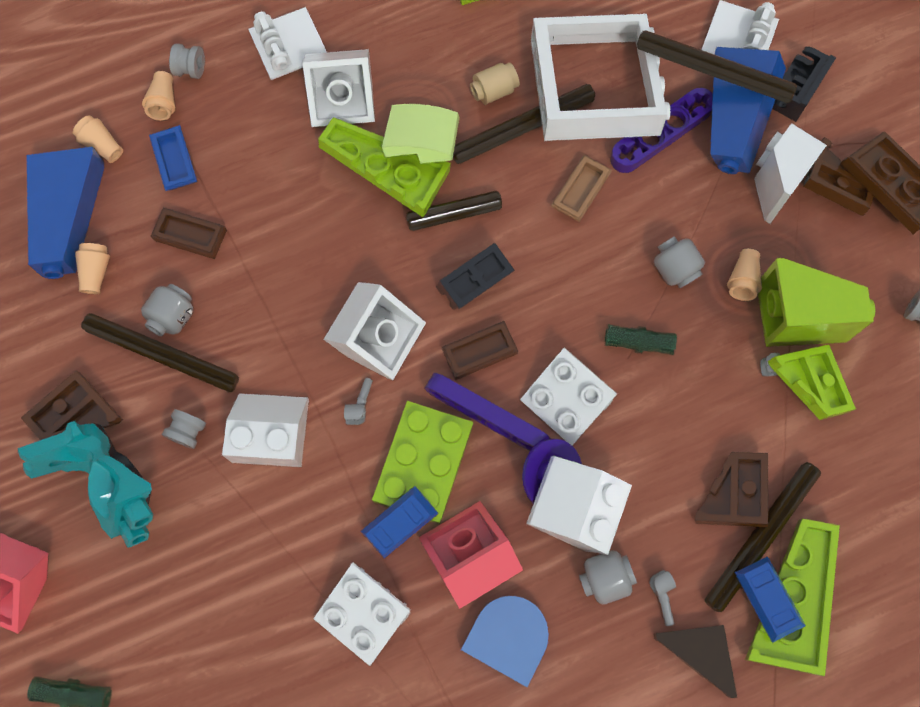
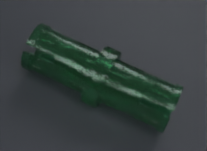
M607 324L604 346L634 349L635 353L641 354L643 351L674 355L677 334L646 330L644 326L627 328Z
M35 676L29 685L27 698L29 702L60 705V707H109L112 690H110L111 687L81 684L78 679L69 678L67 681H60Z

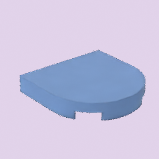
M517 596L500 597L491 601L480 612L461 650L528 687L547 648L549 638L547 622L538 607L529 600Z

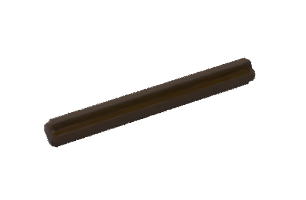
M647 30L642 31L637 41V48L641 51L785 103L791 102L797 90L795 83Z
M585 84L559 96L560 111H573L593 102L596 95L592 86ZM540 106L455 144L453 160L456 164H461L542 126Z
M87 314L81 324V328L87 333L227 392H233L239 382V377L236 373L95 314Z
M806 462L800 466L769 509L768 527H756L706 596L705 603L714 611L722 612L725 610L741 587L735 572L759 561L821 476V471L813 464Z

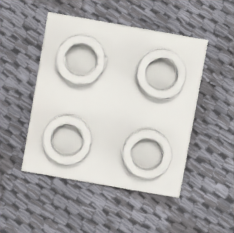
M720 0L701 50L714 55L717 47L769 50L779 19L774 18L776 14L774 5L765 2L756 11Z
M306 7L273 20L265 12H258L254 16V27L248 29L271 80L303 68L302 62L305 54L327 52Z
M564 347L520 400L566 442L573 445L601 412L612 403L617 393Z
M353 562L313 619L371 666L400 624L407 619L411 609L407 607L406 603L401 602L390 593V590L385 589L380 582L369 576L363 568L358 567Z

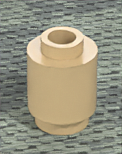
M510 62L507 64L498 63L474 74L473 82L470 83V89L476 101L481 100L483 104L487 105L513 93L514 88L519 87L520 82L518 74Z

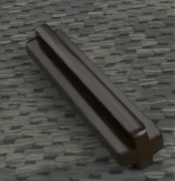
M491 191L430 206L424 218L414 211H409L406 213L407 224L411 231L500 210L502 208V198L499 191Z

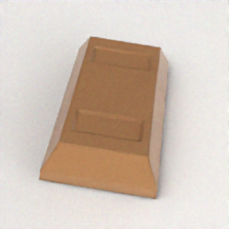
M583 155L551 207L580 222L612 170Z

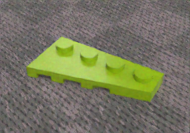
M333 117L318 139L319 148L424 218L450 172L451 163L441 161L420 164L417 154L385 157L382 149L383 136Z
M804 518L798 520L778 576L806 626L772 643L760 621L745 660L825 676L840 525Z

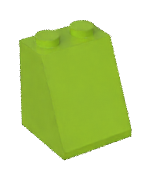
M776 258L761 277L762 290L758 293L766 347L845 343L874 321L875 304L869 298L868 287L785 258Z

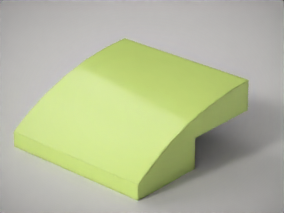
M423 104L392 105L382 144L385 157L417 154L420 164L452 160L460 118L458 112Z

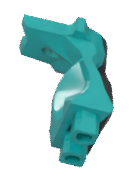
M73 421L68 423L66 430L60 434L18 448L20 458L25 461L23 463V470L31 479L60 470L65 472L85 471L89 473V502L101 528L111 539L121 535L127 548L148 540L149 531L146 525L152 521L154 515L149 507L152 492L151 483L144 480L125 455L115 450L106 431L100 424L79 425Z

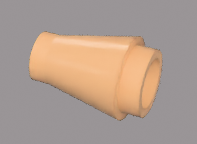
M157 71L154 73L153 80L142 101L146 115L154 120H167L175 111L173 77L168 72Z
M89 115L83 117L75 125L73 134L76 136V141L84 147H93L109 163L115 162L122 155L123 148L117 144L100 119H94Z
M81 243L79 244V251L75 252L79 292L100 294L101 284L110 255L107 254V247L104 245Z
M743 249L740 252L739 259L727 282L729 294L737 300H753L762 290L760 253L757 250Z

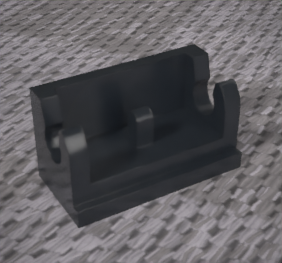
M805 47L802 53L811 57L814 61L799 54L796 55L783 76L784 80L797 85L794 97L790 103L775 99L772 109L797 122L835 61V56H828L815 48Z
M493 243L441 279L436 288L441 295L445 294L451 302L450 307L453 310L456 308L459 310L515 270L496 243Z

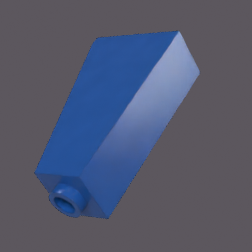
M717 47L715 50V55L781 79H783L786 71L780 51ZM714 77L710 154L718 169L724 173H750L775 99Z
M93 147L26 155L28 265L39 275L47 279H58L63 277V274L76 273L75 252L79 251V244L85 241L105 168L104 161Z

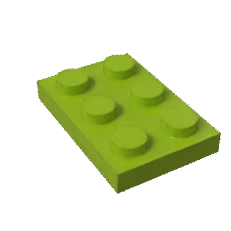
M407 401L372 501L390 507L411 488L416 486L438 512V515L430 521L441 524L473 428V422Z

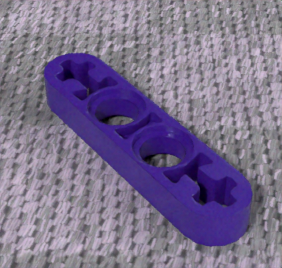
M696 88L671 104L670 116L680 117L684 125L675 128L670 126L667 120H665L661 136H657L659 138L658 144H646L642 137H624L614 145L610 157L613 168L621 173L634 171L705 121L712 113L713 93L705 88ZM694 102L698 104L701 102L705 103V107L700 105L690 114L689 111L692 109ZM634 146H636L637 150L633 152L631 160H629L628 158H619L621 152L624 155H627L631 151H633Z
M433 373L424 387L425 391L436 399L529 451L541 441L551 439L549 435L441 374Z

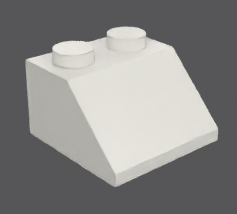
M369 49L305 54L302 63L311 127L327 126L333 117L350 124L375 122Z
M792 123L784 134L777 131L756 163L761 169L754 180L764 221L769 224L827 146Z
M358 282L324 340L346 357L390 380H394L426 322L382 285Z
M239 393L226 421L222 456L231 463L302 467L309 403L308 397Z
M551 456L526 524L583 551L608 555L632 485L602 470Z

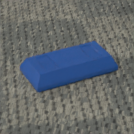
M181 126L150 134L149 137L165 191L197 182Z
M414 486L362 529L361 532L380 555L386 558L438 515V512L419 489Z
M768 556L735 572L772 643L806 626Z

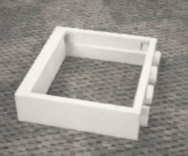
M647 14L533 18L531 47L544 141L661 136L665 120L670 119V104L664 100L665 80L663 76H659L658 71L660 57L637 48L648 107L560 111L550 45L611 42H636L637 47V41L642 31L647 30L654 33V28L649 27Z

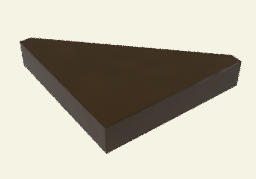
M724 625L654 633L656 641L660 642L691 669L726 694L728 698H737Z

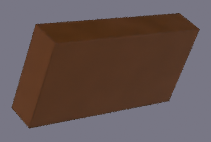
M163 207L151 238L159 243L215 259L227 230L223 225Z
M505 321L442 347L443 354L455 380L518 354V349Z

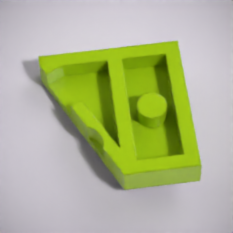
M830 345L775 356L768 361L769 366L819 420L846 414L856 409Z

